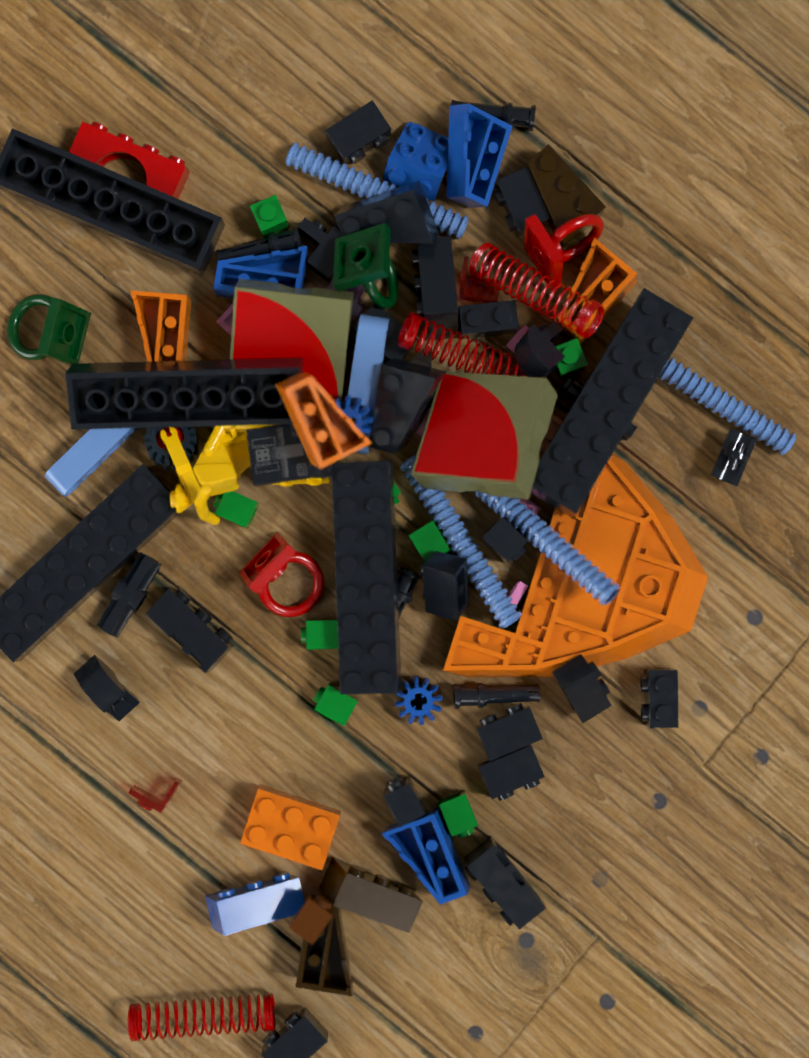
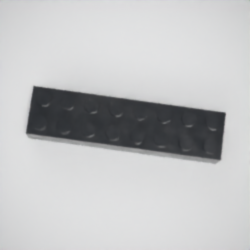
M13 128L0 154V190L199 275H204L225 227L222 217Z
M643 288L540 457L531 489L533 495L571 518L578 513L694 317Z
M303 358L72 364L65 373L71 429L293 424L276 384L303 372Z
M393 461L332 463L340 695L398 693L401 690Z
M142 464L0 596V649L12 662L22 661L179 515L176 508H171V490L148 466Z

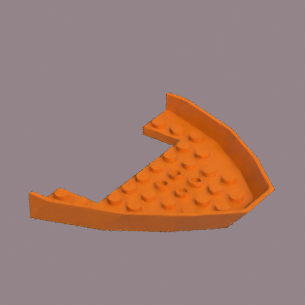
M554 409L548 431L540 447L539 459L564 419V416ZM613 453L578 513L571 518L554 508L549 526L553 528V532L557 531L559 533V538L563 537L566 539V543L572 544V549L576 548L579 550V555L583 554L586 560H590L593 563L592 566H597L599 572L603 571L606 574V578L610 577L613 580V584L617 583L620 586L616 597L610 603L601 605L599 603L600 599L595 600L592 597L593 593L588 594L585 591L586 587H580L579 581H573V576H568L566 570L562 571L559 568V564L555 565L552 562L553 558L548 559L546 553L540 552L515 633L460 616L442 669L443 671L469 678L554 677L552 671L580 654L588 663L593 661L596 666L631 658L692 630L708 576L673 517L627 462Z

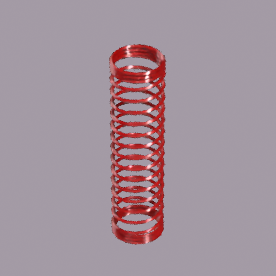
M488 242L479 246L470 260L469 272L471 275L478 279L481 278L483 282H488L490 286H495L497 290H502L504 294H510L511 298H517L518 302H524L526 306H531L533 310H539L540 314H546L549 319H554L556 323H561L563 327H569L570 331H576L583 338L591 336L604 316L603 305L594 302V300L588 301L585 295L580 297L579 292L573 293L570 287L565 289V285L563 283L558 285L556 279L550 281L549 275L543 276L542 272H536L534 267L528 269L527 263L521 264L519 259L514 260L513 256H507L505 251L499 252V248ZM490 248V251L482 261L480 271L476 273V266L481 255ZM504 254V259L499 264L495 276L489 279L490 272L497 264L499 255ZM511 258L512 261L505 270L502 280L497 283V276L504 268L506 259ZM519 262V266L513 273L510 283L504 287V280L511 272L513 264ZM526 266V271L521 276L517 287L511 291L512 283L517 278L521 267ZM533 270V275L529 279L525 290L518 295L519 287L526 279L528 271ZM540 274V280L534 287L532 294L526 299L527 290L532 285L535 276ZM548 278V283L542 290L540 298L533 303L534 295L540 288L542 280ZM555 282V288L547 302L541 307V300L546 294L549 285ZM563 286L562 293L555 305L548 311L549 302L554 297L556 290ZM570 290V296L565 302L563 309L555 315L556 308L562 300L564 293ZM578 294L577 301L572 307L571 312L563 319L564 311L571 298ZM585 298V304L578 317L571 323L572 314L577 308L578 303ZM531 299V304H528L526 301ZM546 306V312H542L541 309ZM597 308L592 323L584 331L585 324L589 321L590 317L593 314V311ZM553 311V316H549L548 313ZM561 314V320L559 321L556 317ZM567 319H568V325L564 324V321L567 320ZM574 323H576V329L571 327Z
M411 312L405 319L398 336V346L407 350L410 349L415 341L419 324L425 320L426 325L417 340L415 353L420 351L428 327L433 323L434 330L426 342L423 357L428 355L433 345L436 331L442 327V334L434 346L431 360H435L438 356L445 333L451 331V337L446 342L440 355V364L446 360L449 354L453 337L459 334V340L449 356L448 367L454 364L460 350L461 341L467 338V344L457 360L456 371L462 368L470 343L475 341V348L467 359L464 373L470 372L476 359L478 347L483 345L484 350L478 357L472 373H475L482 357L476 372L479 374L485 360L486 351L491 348L492 354L484 364L481 374H484L486 366L490 361L486 374L490 372L493 375L499 363L495 375H502L506 366L505 375H508L511 360L515 359V356L510 357V354L507 352L502 354L501 349L494 351L493 346L486 347L485 342L478 344L477 339L470 340L468 335L462 337L459 331L453 333L452 328L445 330L443 324L437 326L435 321L428 323L427 317L420 319V315ZM455 350H456V353H455V355H454V358H453V360H452V362H451L452 356H453V354H454V352H455ZM500 352V357L491 370L494 354ZM464 354L463 360L459 366L460 360ZM474 354L473 359H472V361H471V364H470L469 368L467 369L468 364H469V361H470L472 355ZM508 355V361L500 371L503 357ZM517 362L508 376H511L514 370V376H517L519 368ZM522 370L518 374V376L527 377Z
M272 993L264 994L263 1014L265 1028L261 1016L260 995L257 994L256 1028H254L252 1019L251 996L248 995V1021L246 1029L242 1015V997L239 995L237 1030L233 1017V1000L230 996L228 1032L224 1020L223 997L220 998L221 1019L219 1032L215 1023L213 997L211 998L212 1018L210 1032H208L205 1019V999L203 998L201 1001L202 1028L200 1033L196 1021V1000H192L193 1027L191 1034L187 1024V1001L184 1000V1027L182 1035L178 1026V1002L175 1000L173 1036L169 1028V1004L166 1001L164 1007L166 1022L164 1036L161 1034L159 1025L160 1006L156 1002L155 1016L157 1027L153 1037L150 1028L151 1007L148 1002L146 1004L147 1033L145 1038L142 1034L141 1004L131 1003L128 1009L129 1038L132 1042H139L140 1039L145 1041L150 1035L151 1039L155 1040L159 1034L160 1038L164 1040L167 1032L169 1037L173 1039L176 1032L182 1038L185 1032H187L189 1037H192L195 1031L201 1037L204 1029L206 1034L210 1036L213 1027L217 1035H220L222 1027L227 1035L230 1033L231 1027H233L236 1034L240 1031L241 1026L243 1031L247 1033L250 1024L252 1030L256 1033L259 1022L264 1032H271V1030H275L276 1024L274 995Z

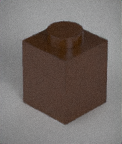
M310 893L291 920L288 928L313 945L333 917L332 903L322 895L318 894L315 897Z

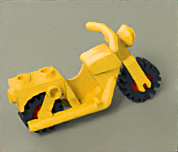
M281 424L215 426L193 470L190 463L194 460L193 454L197 455V447L199 446L193 426L147 428L148 434H145L144 439L151 461L153 460L154 464L158 467L161 464L165 470H168V466H171L172 470L176 471L181 485H176L175 491L170 492L171 508H176L177 513L180 514L193 503L201 520L211 525H218L220 517L209 511L207 501L210 496L235 491L239 488L241 474L251 466L246 430ZM329 477L308 478L272 485L288 487L294 484H308L317 486L322 483H329Z

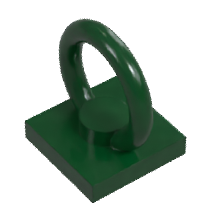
M386 223L335 239L333 287L338 292L363 285L372 302L382 309L393 307L398 298L397 275L390 259L391 229ZM386 277V298L377 289L375 280Z
M46 294L30 295L21 300L10 314L7 324L8 341L14 352L27 360H41L49 357L70 366L72 364H79L91 312ZM43 305L48 307V312L38 349H30L24 346L19 338V323L28 309L33 306Z

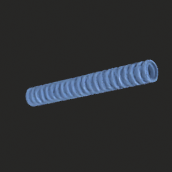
M297 142L292 144L286 157V166L291 167L293 165L295 170L302 169L303 173L307 174L309 172L310 176H318V179L321 181L326 179L328 184L333 182L335 187L342 186L344 191L349 189L351 194L358 193L360 198L364 196L369 198L396 189V185L392 184L389 186L385 180L382 183L380 178L376 177L373 179L371 174L364 175L362 170L357 172L353 166L348 168L346 163L339 164V160L331 161V157L327 156L325 158L322 153L315 154L313 149L308 151L306 146L301 148ZM428 202L439 232L443 233L446 231L448 236L453 234L458 240L462 238L469 222L468 216L461 217L459 212L454 214L450 208L445 210L443 205L438 207L436 202Z
M675 358L668 360L659 375L660 380L666 379L668 385L674 384L676 390L682 389L684 395L686 393L690 394L689 398H696L697 403H704L705 408H712V412L720 413L719 416L721 418L727 417L729 423L735 422L734 426H741L742 431H749L750 436L753 437L755 435L758 441H765L764 444L766 446L771 445L772 450L778 449L779 454H787L796 441V434L794 432L790 434L788 433L789 429L781 428V424L777 423L775 425L773 419L767 420L765 414L759 415V411L757 409L751 410L749 404L745 406L742 400H735L736 396L732 395L730 397L728 391L722 392L720 386L714 387L712 381L706 382V378L704 376L698 377L696 371L692 373L690 372L691 368L683 367V363L677 364Z
M416 455L408 458L401 464L400 470L406 472L405 478L410 479V486H414V492L419 493L418 498L420 501H424V508L429 509V516L433 515L432 520L434 523H438V530L443 531V538L447 537L446 543L452 545L451 551L453 553L456 552L457 557L467 559V574L471 575L470 581L476 583L475 589L481 591L480 597H484L486 599L484 603L490 605L489 611L495 613L494 619L500 621V628H506L521 618L522 613L516 611L517 606L511 603V596L507 597V590L502 589L501 586L503 584L501 581H497V574L492 573V566L487 565V558L483 559L482 556L484 554L482 551H478V544L473 543V536H469V530L464 529L463 526L465 524L463 521H459V514L454 513V506L450 507L449 504L451 502L449 499H445V492L424 489L411 475Z
M471 491L475 492L478 498L482 497L481 500L484 503H488V506L494 509L496 514H501L500 517L507 520L517 531L520 530V534L523 537L526 536L527 541L533 542L534 547H539L541 553H546L548 559L553 558L552 562L555 565L559 564V568L562 571L566 570L568 576H573V581H579L580 587H586L585 591L588 594L593 593L592 597L595 600L600 599L599 603L601 605L610 603L616 597L620 586L617 583L613 584V580L610 577L606 578V574L603 571L599 572L597 566H592L593 563L590 560H586L583 554L579 555V550L576 548L572 549V544L566 543L565 538H559L557 531L553 532L551 526H546V522L540 520L537 514L533 515V511L527 509L524 503L520 504L521 501L518 498L491 496L483 492Z

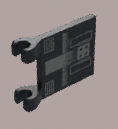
M281 424L246 430L254 487L332 476L331 464L322 469L310 465L309 458L293 424Z

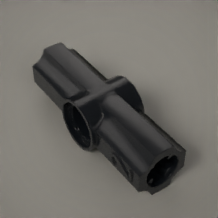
M140 552L126 577H123L113 590L110 597L112 600L96 626L118 638L132 614L139 610L148 595L147 589L159 572L162 564Z

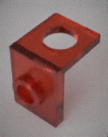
M465 256L460 275L459 299L481 303L498 302L500 290H497L495 286H490L488 282H483L481 278L468 276L469 256Z
M177 779L163 801L137 785L131 787L128 794L137 798V804L148 811L154 809L162 813L182 780Z

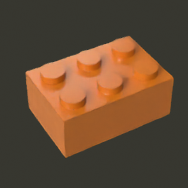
M261 784L257 790L240 844L323 870L342 810Z

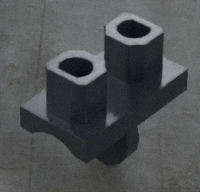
M730 428L710 476L737 487L757 439Z

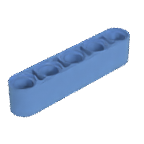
M361 314L348 395L351 396V403L354 404L358 397L362 398L360 407L369 405L371 409L365 415L373 416L389 319ZM363 433L364 436H366L368 439H370V433H369V434ZM366 446L355 453L368 455L370 447Z
M138 428L90 429L46 472L44 477L64 497H67Z

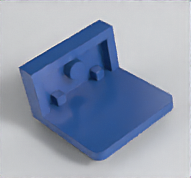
M408 122L389 155L383 180L399 187L420 181L426 198L434 201L448 168L449 138L414 122Z

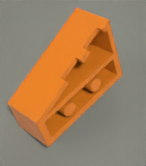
M594 237L589 253L580 268V273L574 286H572V292L577 291L580 297L585 295L588 301L594 300V302L603 305V321L637 284V273ZM578 294L571 298L564 311L563 319L571 312L572 307L577 301ZM585 298L578 303L577 308L572 314L571 323L578 317L585 304ZM597 308L593 311V314L590 317L589 321L585 324L584 331L592 323ZM568 319L564 321V324L568 325ZM576 323L571 326L573 329H576ZM569 327L563 329L573 340L578 338L580 345L586 339L578 335L576 331H570Z
M130 290L142 334L147 362L187 361L192 303L188 295Z
M301 372L276 384L312 465L322 469L372 444L311 375Z

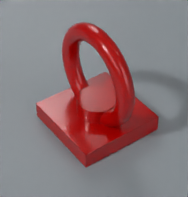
M536 214L525 219L524 250L536 269L541 271L543 276L549 275L550 281L556 279L559 285L562 282L563 262L570 261L591 248L594 237L598 240L603 232V220L595 214L581 215L565 222L549 236ZM592 226L590 233L582 241L567 250H562L559 242L581 227ZM544 278L543 280L547 284L548 278ZM555 282L549 285L551 292L555 288Z
M278 532L239 571L248 587L256 594H259L264 606L272 613L282 617H297L309 612L317 605L324 591V575L319 564L311 556L295 551ZM295 562L302 564L310 571L313 577V588L309 597L295 606L279 604L270 594L269 582L275 581L283 574L287 563Z

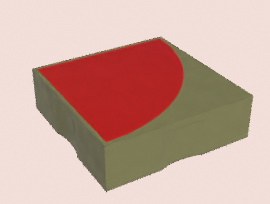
M239 279L234 291L230 360L303 358V373L311 375L333 400L339 398L343 402L347 369L346 353L351 328L354 292H338L337 290L315 287L293 288L280 283Z
M446 372L437 386L411 475L424 489L453 492L478 491L491 496L529 500L539 464L540 447L548 431L558 394L546 378Z

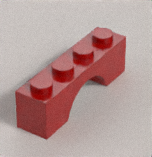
M82 121L69 153L102 167L118 159L135 161L145 169L147 186L179 199L190 174L183 160L173 155H170L169 158L159 155L160 151L148 144H144L143 147L133 143L134 140L125 134L118 133L117 136L107 132V127L97 122H92L90 125Z

